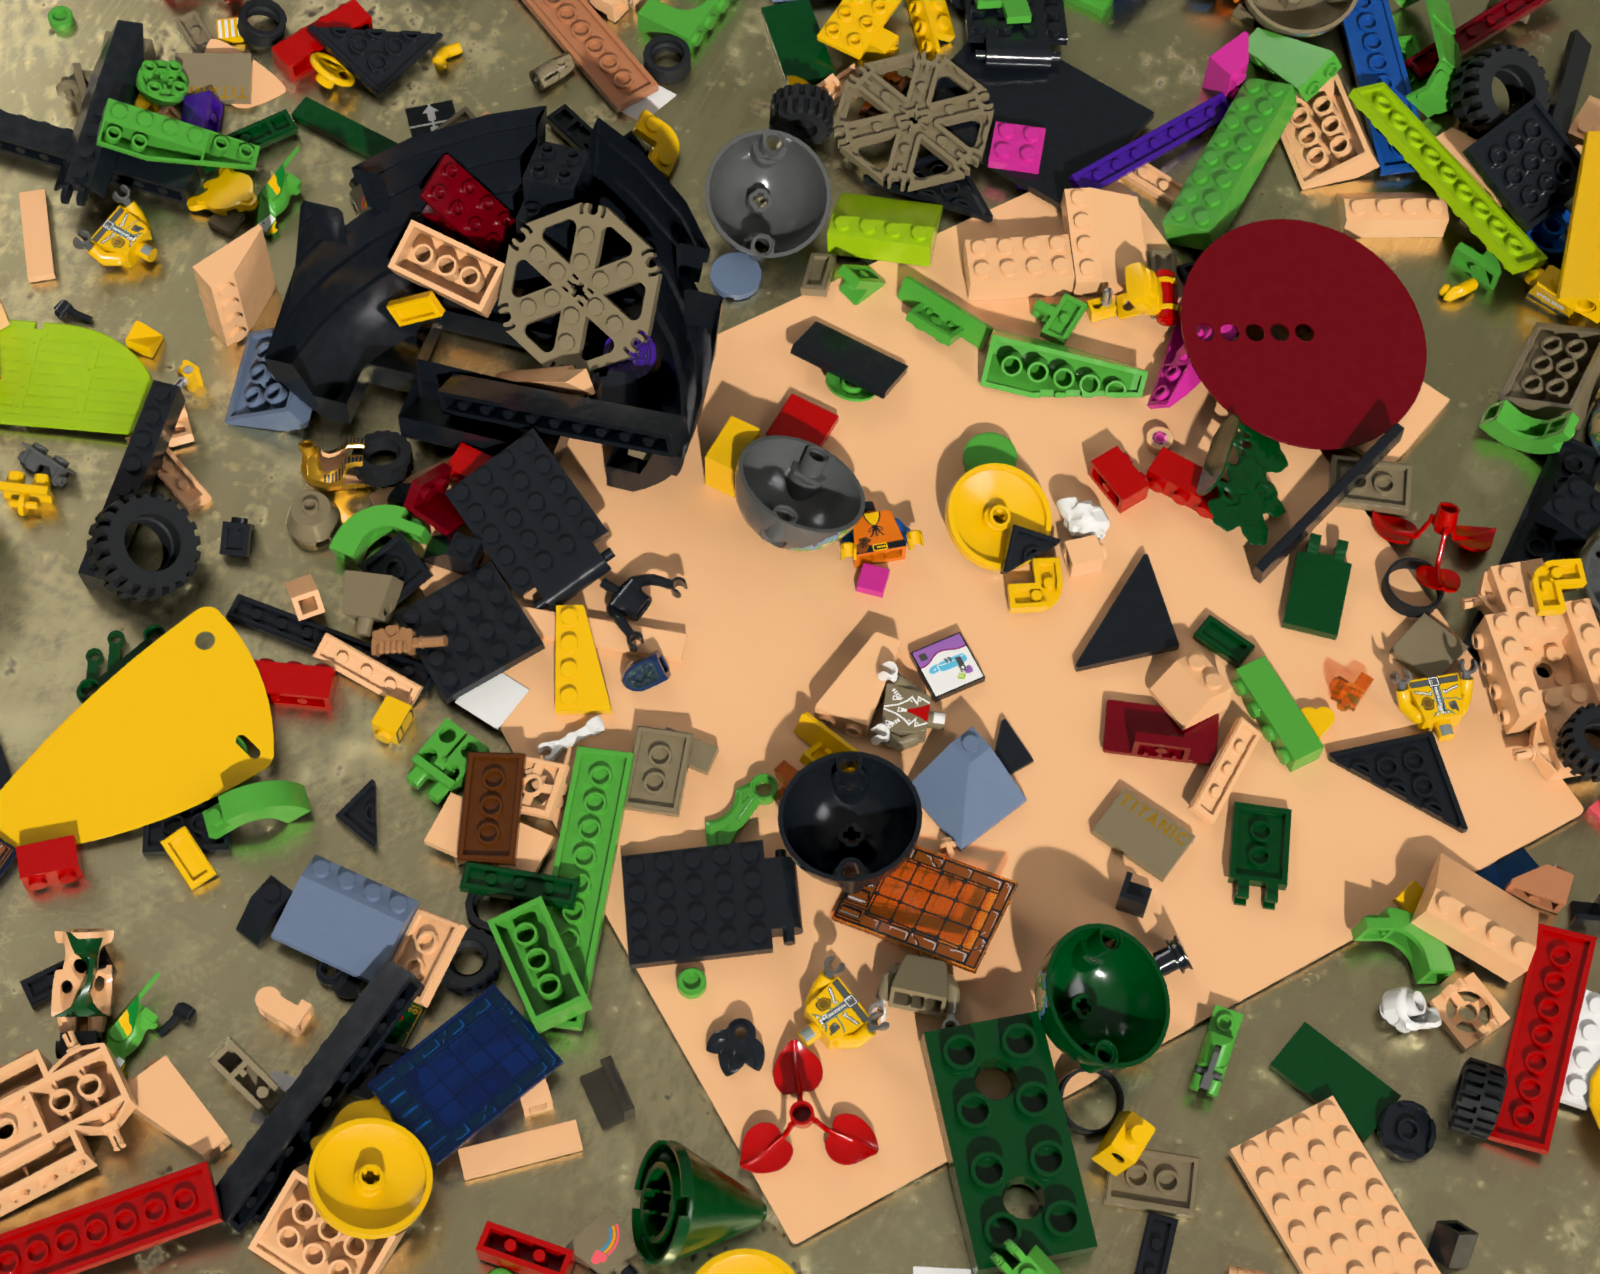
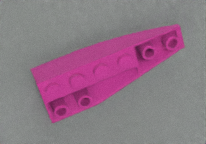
M1180 316L1178 323L1173 328L1147 404L1150 409L1170 408L1201 382L1185 349ZM1205 324L1196 327L1195 332L1199 339L1203 341L1213 339L1214 332L1211 327ZM1223 325L1221 327V335L1226 340L1232 341L1238 330L1233 325Z

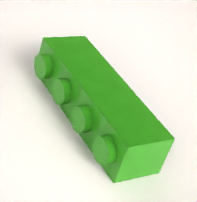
M1263 656L1237 668L1232 679L1233 690L1246 703L1250 717L1256 719L1261 726V732L1265 740L1271 742L1276 749V756L1282 765H1286L1288 770L1292 772L1319 759L1324 745L1266 657Z

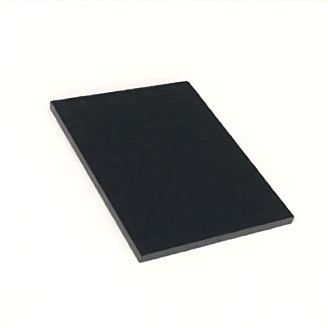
M966 43L950 60L987 89V93L990 95L989 101L983 104L993 103L994 117L982 165L989 168L988 160L996 121L1046 128L1039 174L996 168L989 169L1060 210L1064 189L1073 188L1068 180L1072 174L1131 143L1154 118L1152 110L1063 60L1051 62L1050 69L985 68L984 60H975V50H983V43ZM941 77L938 80L932 102L968 93L949 77ZM911 117L909 120L913 124L918 123V120H915L914 117ZM968 121L944 128L968 147L972 148L976 144L980 125L976 121Z

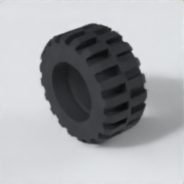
M1500 44L1472 54L1461 63L1454 74L1456 80L1452 81L1451 84L1453 95L1450 96V100L1455 108L1453 114L1455 118L1458 117L1460 121L1459 126L1462 130L1468 131V136L1480 139L1535 97L1546 111H1549L1547 103L1551 101V94L1548 93V88L1550 87L1549 80L1545 79L1544 74L1546 72L1542 66L1539 67L1537 64L1539 61L1535 56H1529V52L1522 47L1518 48V46L1513 44ZM1494 76L1504 84L1508 92L1509 109L1507 115L1497 107L1493 99L1492 81Z
M148 491L128 494L105 507V510L96 516V523L90 526L88 533L93 537L87 540L86 548L92 552V555L88 557L89 564L95 565L97 571L94 572V575L98 580L103 578L106 582L104 587L109 591L117 590L116 595L120 598L126 599L131 596V600L134 602L156 600L185 585L188 582V577L192 576L197 569L193 563L199 561L201 552L196 550V547L201 545L200 536H195L194 532L198 528L194 521L190 522L187 518L189 512L185 508L180 510L177 507L178 502L172 498L164 500V494L155 492L150 495ZM129 524H143L153 530L160 539L163 548V560L158 570L149 571L143 569L129 557L124 541L125 532Z

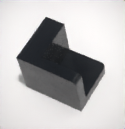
M1127 871L1115 909L1143 918L1152 888L1131 882L1133 873Z
M1600 894L1594 903L1571 901L1569 903V929L1600 932Z
M1458 1220L1437 1221L1427 1251L1431 1258L1447 1268L1468 1267L1479 1233Z

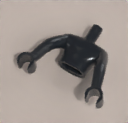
M656 574L633 575L621 586L607 578L601 581L600 587L613 595L606 606V611L627 637V645L630 651H638L637 647L631 643L632 641L639 640L641 643H644V639L640 632L632 629L624 616L637 621L652 602V597L647 595L642 590V587L649 585L660 586L671 590L674 597L680 598L681 593L675 587L682 586L688 589L684 578L676 577L671 580Z

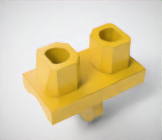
M10 470L6 481H0V491H3L4 499L10 500V507L18 508L20 516H27L29 509L37 510L39 503L53 504L55 497L51 492V479L47 474H35L33 484L29 485L25 484L26 476L24 473Z

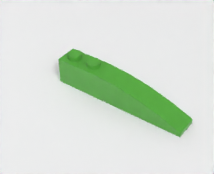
M994 328L980 385L1030 398H1092L1094 396L1135 398L1142 397L1149 371L1075 348Z

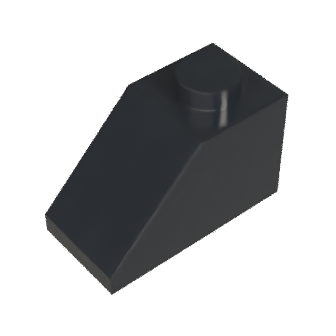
M459 532L433 536L422 559L426 563L466 575L478 568L484 558L482 540Z
M270 875L251 896L236 927V931L259 948L273 932L293 891Z

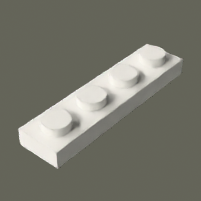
M1585 990L1560 1100V1103L1586 1111L1589 1107V1080L1600 1062V994Z

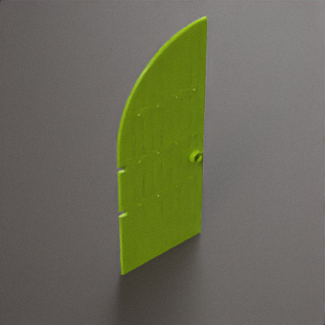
M10 319V325L0 330V424L124 435L133 434L153 379L141 360L126 346L96 330L70 324L44 322L42 329H36V321Z

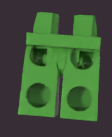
M446 717L418 754L416 753L411 759L413 767L406 775V780L415 789H419L426 780L431 782L433 785L427 790V797L439 805L451 792L458 795L459 790L465 786L468 752H490L489 748L472 735H467L465 730Z

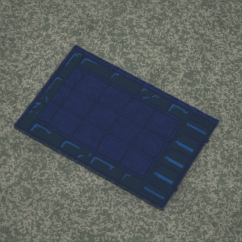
M493 984L370 1081L367 1087L398 1123L409 1130L421 1142L431 1161L438 1166L563 1064V1060L511 1004V1001Z

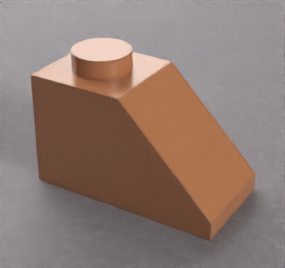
M1546 864L1512 878L1503 890L1525 903L1557 915L1567 903L1574 874L1567 872L1561 866Z

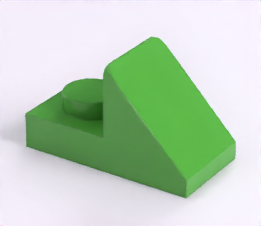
M1463 242L1457 245L1450 260L1451 264L1492 290L1496 287L1502 273L1499 259L1487 250L1482 255L1476 249Z
M843 264L837 272L844 279L839 288L840 292L854 305L864 301L886 283L870 266Z

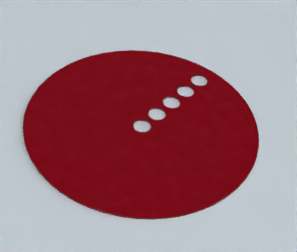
M1271 219L1252 222L1237 227L1215 240L1203 251L1187 277L1181 298L1180 322L1185 349L1199 379L1216 401L1231 415L1238 414L1240 422L1261 435L1284 444L1306 449L1334 450L1354 447L1385 434L1407 414L1421 390L1427 363V347L1421 318L1414 301L1397 275L1383 260L1360 242L1332 228L1312 222L1291 219ZM1201 324L1211 327L1214 332L1213 339L1210 341L1199 339L1195 332L1196 327ZM1226 324L1236 327L1239 332L1238 339L1228 341L1223 338L1221 327ZM1251 324L1258 325L1263 330V339L1260 341L1251 340L1246 335V327ZM1279 324L1284 326L1289 333L1288 339L1278 341L1273 338L1270 332L1273 325ZM1301 324L1309 326L1313 331V338L1309 341L1299 339L1295 333L1296 327Z

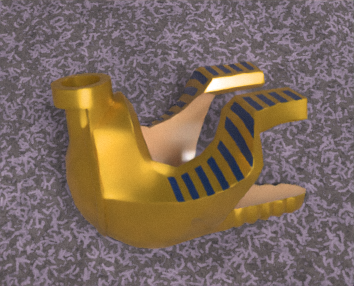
M348 437L344 444L327 452L323 451L319 445L315 446V442L312 440L300 441L298 443L299 451L302 452L300 470L306 483L322 492L370 488V485L363 484L357 476L346 474L349 468L363 467V455L347 454L349 449L364 448L365 439Z

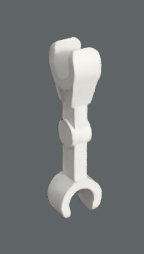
M595 716L586 723V726L575 732L568 733L566 737L560 740L541 743L537 751L539 754L545 750L552 751L550 755L545 756L543 759L554 761L564 749L575 746L577 742L590 735L596 736L604 732V722L600 716Z

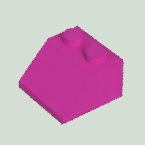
M1246 31L1209 57L1202 89L1210 96L1214 97L1223 92L1229 102L1233 101L1244 83L1249 63V34Z

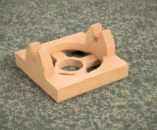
M526 756L525 771L533 768L532 774L524 778V797L521 814L552 821L556 808H561L565 805L563 795L568 796V786L565 781L570 767L564 763ZM543 769L551 773L554 785L543 782L541 779ZM530 779H538L540 782L539 788L535 792H527L525 789V785ZM540 793L550 794V797L543 804L531 807L534 797Z
M1474 972L1465 978H1458L1454 984H1449L1441 994L1427 1003L1428 1008L1436 1007L1442 1020V1027L1462 1052H1465L1511 1019ZM1458 992H1473L1481 998L1474 1003L1464 1001ZM1449 999L1457 1007L1455 1016L1451 1019L1447 1016L1446 1011ZM1488 1005L1490 1019L1488 1024L1483 1025L1478 1019L1479 1011ZM1463 1006L1471 1007L1475 1011V1018L1473 1020L1463 1019L1459 1013L1460 1008ZM1461 1023L1471 1025L1476 1032H1466L1458 1029L1456 1026Z

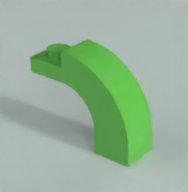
M1505 399L1487 407L1479 427L1495 440L1513 449L1533 454H1552L1559 452L1563 442L1570 440L1574 436L1575 428L1580 418L1573 412L1549 420L1532 418L1520 412Z
M376 505L363 509L346 520L336 532L329 548L336 557L360 566L370 546L379 538L397 535L402 532L408 539L427 546L432 536L426 529V524L412 518L406 508L397 505Z
M273 780L252 783L230 790L218 796L219 803L202 813L209 838L218 839L237 827L255 820L277 819L291 823L310 812L311 807L304 785L291 781Z
M1387 907L1378 916L1368 915L1363 917L1351 930L1354 941H1383L1394 945L1402 951L1411 965L1416 984H1441L1455 972L1453 960L1447 946L1411 924L1410 922L1414 914L1408 911Z

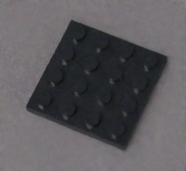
M1536 97L1462 152L1525 234L1574 197L1581 154Z
M492 561L485 563L394 614L400 627L414 630L417 633V637L447 636V646L427 647L424 649L416 648L415 651L447 704L545 649L544 643Z

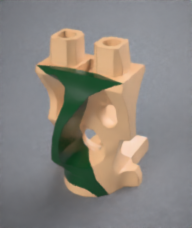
M71 928L64 931H55L56 942L63 943L65 947L63 969L55 970L51 1000V1016L57 1017L59 1033L77 1032V1017H88V1031H105L107 1016L112 1014L113 967L112 965H107L106 968L98 969L100 951L103 946L112 942L115 930ZM77 959L86 962L87 970L85 973H79L75 970L74 963ZM98 976L104 978V988L101 991L96 990L94 987ZM66 980L72 984V990L69 993L63 992L62 984Z

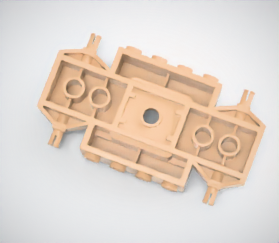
M1538 558L1490 566L1488 571L1484 572L1478 581L1477 595L1461 598L1460 605L1463 610L1477 607L1478 611L1481 610L1484 615L1472 633L1471 640L1474 649L1478 651L1480 656V668L1487 677L1490 697L1492 700H1495L1499 723L1504 726L1506 734L1530 730L1529 745L1513 749V759L1517 761L1530 758V761L1535 763L1547 781L1575 777L1570 773L1572 769L1569 766L1565 768L1562 765L1563 757L1558 758L1557 751L1560 747L1556 746V740L1559 737L1557 735L1559 730L1581 706L1586 707L1590 703H1594L1596 707L1600 704V626L1590 598L1566 601L1567 610L1563 615L1536 616L1530 593V579L1534 572L1544 564L1543 559ZM1579 588L1562 589V593L1578 591ZM1536 668L1546 669L1549 677L1543 678L1539 676ZM1585 733L1586 740L1590 746L1600 751V738L1594 734Z
M68 1031V1035L66 1033L62 1035L68 1048L67 1053L55 1065L52 1066V1063L39 1049L26 1051L20 1054L17 1060L7 1065H0V1130L8 1124L14 1127L13 1134L9 1138L0 1139V1217L98 1166L83 1136L106 1135L114 1151H120V1147L122 1149L126 1147V1143L119 1130L134 1109L138 1108V1105L116 1057L105 1043L82 1046L79 1044L75 1032Z

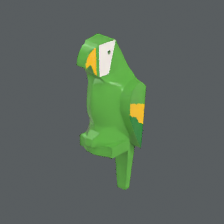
M298 146L282 163L257 196L259 205L256 208L255 226L260 224L264 235L272 236L278 232V229L275 228L276 216L286 209L292 195L301 193V180L292 173L284 171L300 148Z
M158 971L132 998L106 1030L105 1044L116 1057L124 1077L127 1075L124 1072L126 1066L125 1057L129 1056L140 1045L148 1029L158 1027L156 1023L159 1017L139 1003L160 976Z

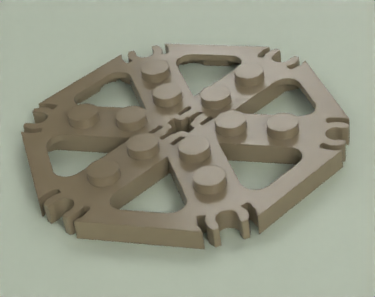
M919 51L864 63L863 67H858L860 78H856L852 74L849 75V81L846 78L833 123L834 138H844L837 140V148L840 149V153L882 187L886 178L888 189L891 188L893 182H899L901 184L900 191L902 192L906 188V183H909L908 192L965 179V175H970L971 169L967 164H972L977 168L979 167V161L982 163L994 117L993 103L983 104L989 101L990 95L987 93V89L944 55L942 63L939 64V54H936L934 60L929 61L926 59L927 51L922 52L921 59H918ZM900 69H910L913 75L907 97L882 79L880 75ZM941 77H949L968 93L932 102L938 80ZM856 97L864 98L882 113L881 115L860 120L847 121L851 102ZM911 117H914L915 120H918V123L913 124L909 120ZM976 121L980 125L975 146L972 148L968 147L944 127ZM895 139L888 166L884 169L876 168L858 152L861 147ZM920 145H923L948 166V170L927 177H917L913 171Z
M578 203L526 223L532 231L523 227L520 229L526 236L525 240L521 242L516 238L512 239L513 244L519 247V250L509 244L498 306L502 307L508 304V307L501 308L499 313H510V321L503 323V326H515V328L506 332L545 368L574 365L575 369L586 368L589 374L634 357L630 355L627 349L632 353L638 354L639 350L634 346V341L637 338L643 343L648 341L647 337L641 334V330L651 337L663 275L659 273L656 276H652V273H658L662 270L660 266L651 268L649 265V261L657 257V253L649 252L645 254V252L654 248L608 207L605 208V206L599 205L597 213L593 215L591 212L592 204ZM566 220H573L576 224L570 262L543 238L546 228ZM612 227L631 244L632 252L626 258L599 267L606 228ZM522 260H526L552 285L528 295L516 297L513 294V284L517 264ZM642 283L645 287V296L641 316L637 320L631 319L606 296ZM573 284L584 285L582 290L587 297L582 295L576 296L577 290ZM560 313L555 346L551 352H545L527 336L526 326ZM590 319L613 340L614 348L610 353L586 361L582 358Z

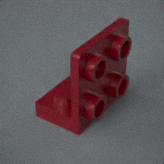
M442 463L412 480L403 507L411 511L416 517L430 524L436 531L449 535L466 523L444 493L450 484L449 476L452 468Z

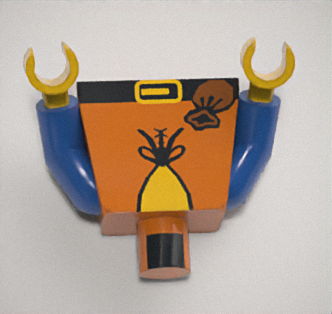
M866 501L863 516L854 528L842 537L840 541V560H844V557L848 556L853 557L854 568L862 567L863 563L874 565L905 559L906 543L909 550L914 549V544L924 546L923 534L920 530H911L899 518H894L890 510L877 511L873 501Z

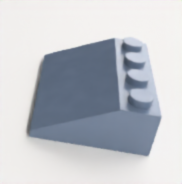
M274 328L248 333L224 421L228 425L278 431L308 428L312 408L294 395L281 381H276L265 361V355Z
M315 854L301 874L271 934V938L369 983L387 959L392 960L419 907V901Z

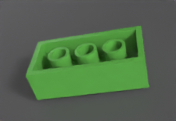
M541 896L487 921L538 1034L593 1009Z

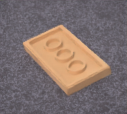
M1423 382L1414 404L1398 422L1404 427L1401 441L1381 461L1397 463L1448 405L1450 399ZM1383 435L1372 441L1350 448L1363 456Z
M452 792L450 793L424 839L426 845L457 858L463 797ZM520 822L516 866H493L537 873L554 842V837Z

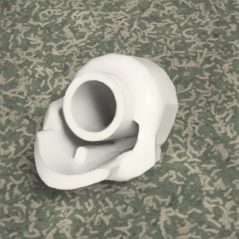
M1067 497L1057 501L1056 507L1064 519L1063 525L1068 529L1071 536L1082 538L1096 534L1098 541L1106 536L1105 533L1110 527V520L1102 507L1094 505L1091 500L1079 503L1076 497Z
M1408 987L1389 989L1383 994L1382 1002L1379 1006L1380 1013L1399 1032L1408 1033L1419 1029L1436 1028L1442 1025V1020L1436 1007L1428 1008L1421 992H1413Z

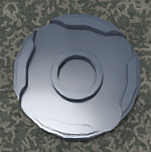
M731 252L720 256L714 261L710 270V283L713 290L726 299L729 297L733 298V300H742L749 298L757 292L761 283L762 270L759 263L752 260L748 255L742 252Z

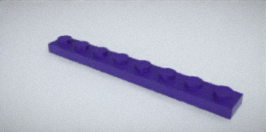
M1223 92L1072 174L1068 180L1073 188L1091 187L1103 189L1217 126L1231 104Z

